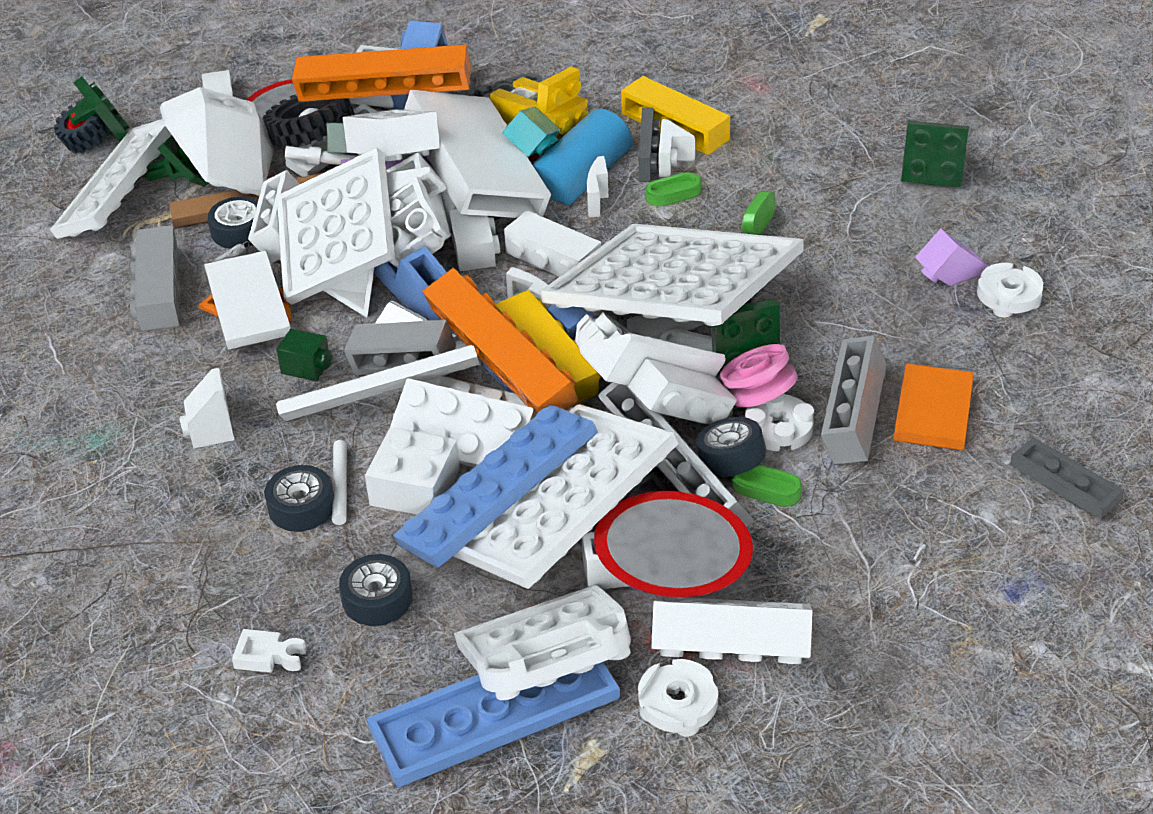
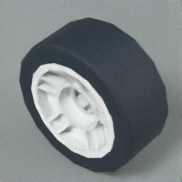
M239 196L224 199L212 206L208 212V225L213 241L223 248L230 249L237 244L244 245L245 248L248 245L252 246L253 244L248 238L258 201L251 197Z

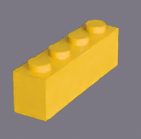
M642 76L621 90V114L641 123L642 108H654V119H659L660 133L662 119H668L695 137V149L706 155L711 154L730 140V115L654 80Z
M527 290L496 303V310L500 313L503 311L507 312L515 322V328L519 332L525 330L532 337L536 344L535 347L539 351L545 349L556 363L555 367L559 371L566 369L576 382V386L573 388L579 400L574 405L598 395L601 375L582 356L580 348L575 340H572L567 335L561 322L557 319L555 320L548 313L542 300H537L530 290Z

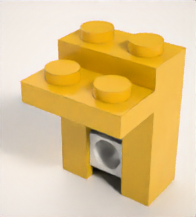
M572 66L540 83L521 77L513 81V87L516 89L511 92L498 89L490 93L491 102L507 126L520 110L537 107L561 130L556 135V138L559 140L588 114V99L578 96L581 88V82L579 81L580 69Z

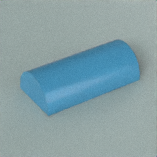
M595 109L588 113L532 165L551 193L550 199L570 206L587 190L588 173L597 157L604 156L608 170L633 146L632 136L629 128L618 115L609 110Z

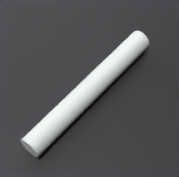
M337 440L333 444L334 499L332 522L336 525L346 523L347 443L343 440Z

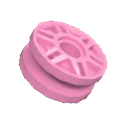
M768 344L756 347L739 355L724 366L720 377L724 386L731 388L729 392L737 399L735 406L752 407L766 403L782 395L795 384L798 378L794 365L787 363L790 358L785 346Z

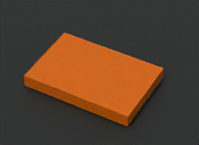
M906 363L893 441L964 450L974 372Z

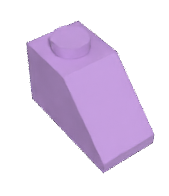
M941 228L915 257L924 266L921 272L934 283L939 279L949 286L981 275L985 268L989 267L973 250Z

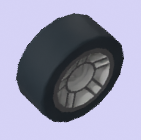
M733 417L713 422L705 427L696 439L700 460L715 476L727 477L748 472L758 466L766 456V445L762 429L756 421L750 418Z
M312 465L287 467L275 473L266 484L264 495L269 517L277 527L287 531L302 532L320 526L332 515L334 499L330 477L322 469Z
M374 554L356 559L344 569L339 578L342 607L347 616L359 624L368 626L386 625L404 615L412 603L410 572L403 562L393 556Z

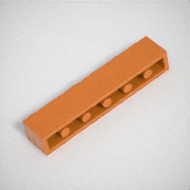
M467 44L296 57L292 81L299 102L409 94L410 90L429 92L469 90L471 63Z
M452 268L422 291L431 310L441 320L447 319L450 329L467 346L472 345L475 347L477 356L527 407L534 408L537 413L550 404L567 410L579 401L573 388L576 386V382L566 369L559 371L555 367L556 363L545 349L539 351L535 347L534 340L525 330L519 332L515 328V322L507 312L503 311L500 313L497 311V306L487 293L481 295L476 284L467 274L462 277Z

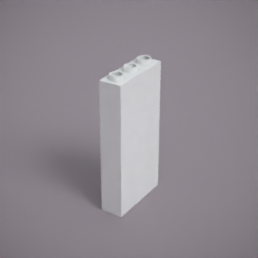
M410 90L404 110L436 111L440 148L429 150L430 155H427V158L437 175L446 184V191L460 214L518 218L527 210L543 217L551 193L527 156L502 133L507 125L488 97Z

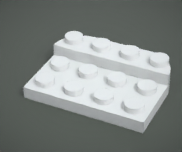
M597 585L454 633L458 648L479 673L482 687L487 691L495 692L498 700L512 699L519 695L520 690L533 686H548L556 682L557 678L570 673H584L591 670L595 664L606 660H621L628 657L631 653L629 648L631 637L624 609Z

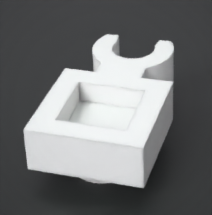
M243 629L232 657L234 669L272 673L274 665L281 664L286 670L298 671L301 669L299 656L291 655L295 653L306 654L305 641L299 638H291L282 642L281 634L278 632Z

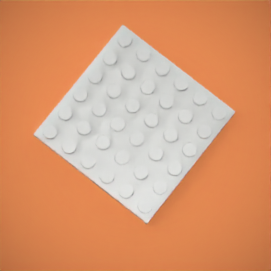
M632 224L542 289V303L556 304L558 308L584 307L586 311L591 312L609 310L617 315L643 314V317L650 319L669 317L673 318L676 322L703 321L705 325L716 326L723 324L724 321L803 252V239Z

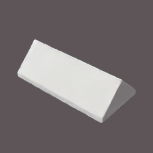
M633 333L580 346L582 356L605 381L627 386L646 358L715 377L725 363V355Z

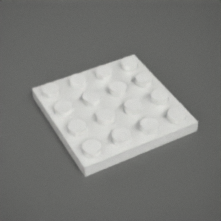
M378 148L370 150L277 195L284 300L291 305L395 258L385 156Z

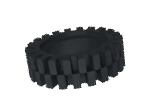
M294 94L290 96L289 100L283 99L279 102L280 105H273L271 110H267L265 112L266 115H263V122L274 146L276 145L278 148H286V146L292 145L293 147H300L302 143L306 146L311 144L313 140H317V142L323 140V137L327 136V123L343 122V117L355 115L349 98L299 102ZM308 108L318 109L317 111H314L307 115L300 116V114Z

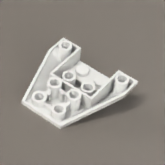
M199 87L161 104L160 110L164 125L206 182L216 187L224 186L236 189L243 194L251 193L260 196L263 182L267 180L274 146L254 102Z

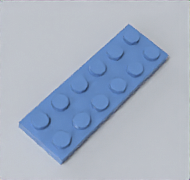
M551 404L543 408L536 414L535 418L523 428L516 430L499 448L488 453L481 463L470 472L463 474L446 492L435 497L428 507L417 516L406 521L403 527L393 535L396 542L403 549L439 568L595 436L598 431L593 421Z
M604 662L595 664L591 670L584 673H570L561 676L551 685L544 687L533 686L520 690L518 696L509 700H498L495 692L485 690L481 685L478 674L368 717L366 720L368 729L396 787L399 788L620 698V688Z

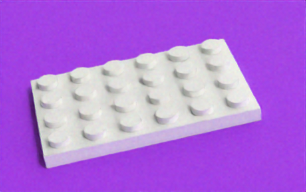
M577 404L569 412L593 421L598 433L453 556L529 589L560 558L565 556L573 545L591 531L593 526L613 509L633 487L638 485L658 463L666 458L678 445L674 433Z

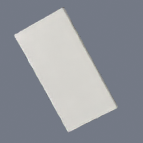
M266 251L204 264L227 349L286 336L291 327Z

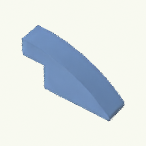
M426 246L401 259L398 268L391 264L390 261L374 267L376 276L405 306L429 320H441L431 310L422 291L447 272Z

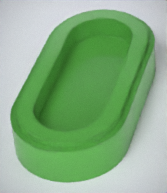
M690 172L658 179L646 185L645 199L653 206H666L691 199L701 193L702 180L698 175Z
M761 190L750 203L742 221L744 234L760 235L774 214L775 194L773 192Z
M758 465L748 472L732 476V487L742 496L782 507L794 505L801 498V480L788 472Z

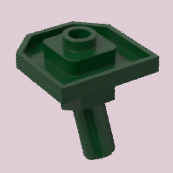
M172 135L157 148L166 158L149 163L147 172L143 174L149 181L169 176L171 180L185 177L189 182L204 187L209 184V182L203 179Z

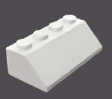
M657 596L653 604L651 649H660V656L683 657L684 651H699V658L723 659V653L739 654L738 660L760 662L762 661V655L778 656L779 663L801 664L802 657L810 658L812 608L810 604Z

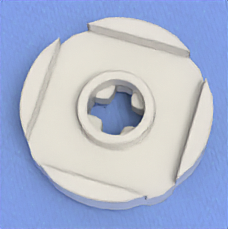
M998 263L982 271L981 278L978 280L977 295L986 306L993 309V313L996 316L1009 317L1012 313H1023L1037 309L1041 304L1043 280L1031 268L1024 266L1022 271L1013 269V263Z
M783 393L773 400L746 409L745 418L756 421L762 429L766 450L779 451L780 446L791 445V450L797 449L805 445L812 437L814 409L810 404L796 397ZM776 420L784 421V422H779L778 424H774V423H773V421H776Z
M673 659L672 665H665L663 667H660V663L653 665L643 674L638 685L640 716L661 730L678 733L685 737L695 735L699 727L704 726L712 719L718 707V688L713 682L712 674L701 664L686 659ZM679 691L685 692V699L674 700L669 694L676 695Z

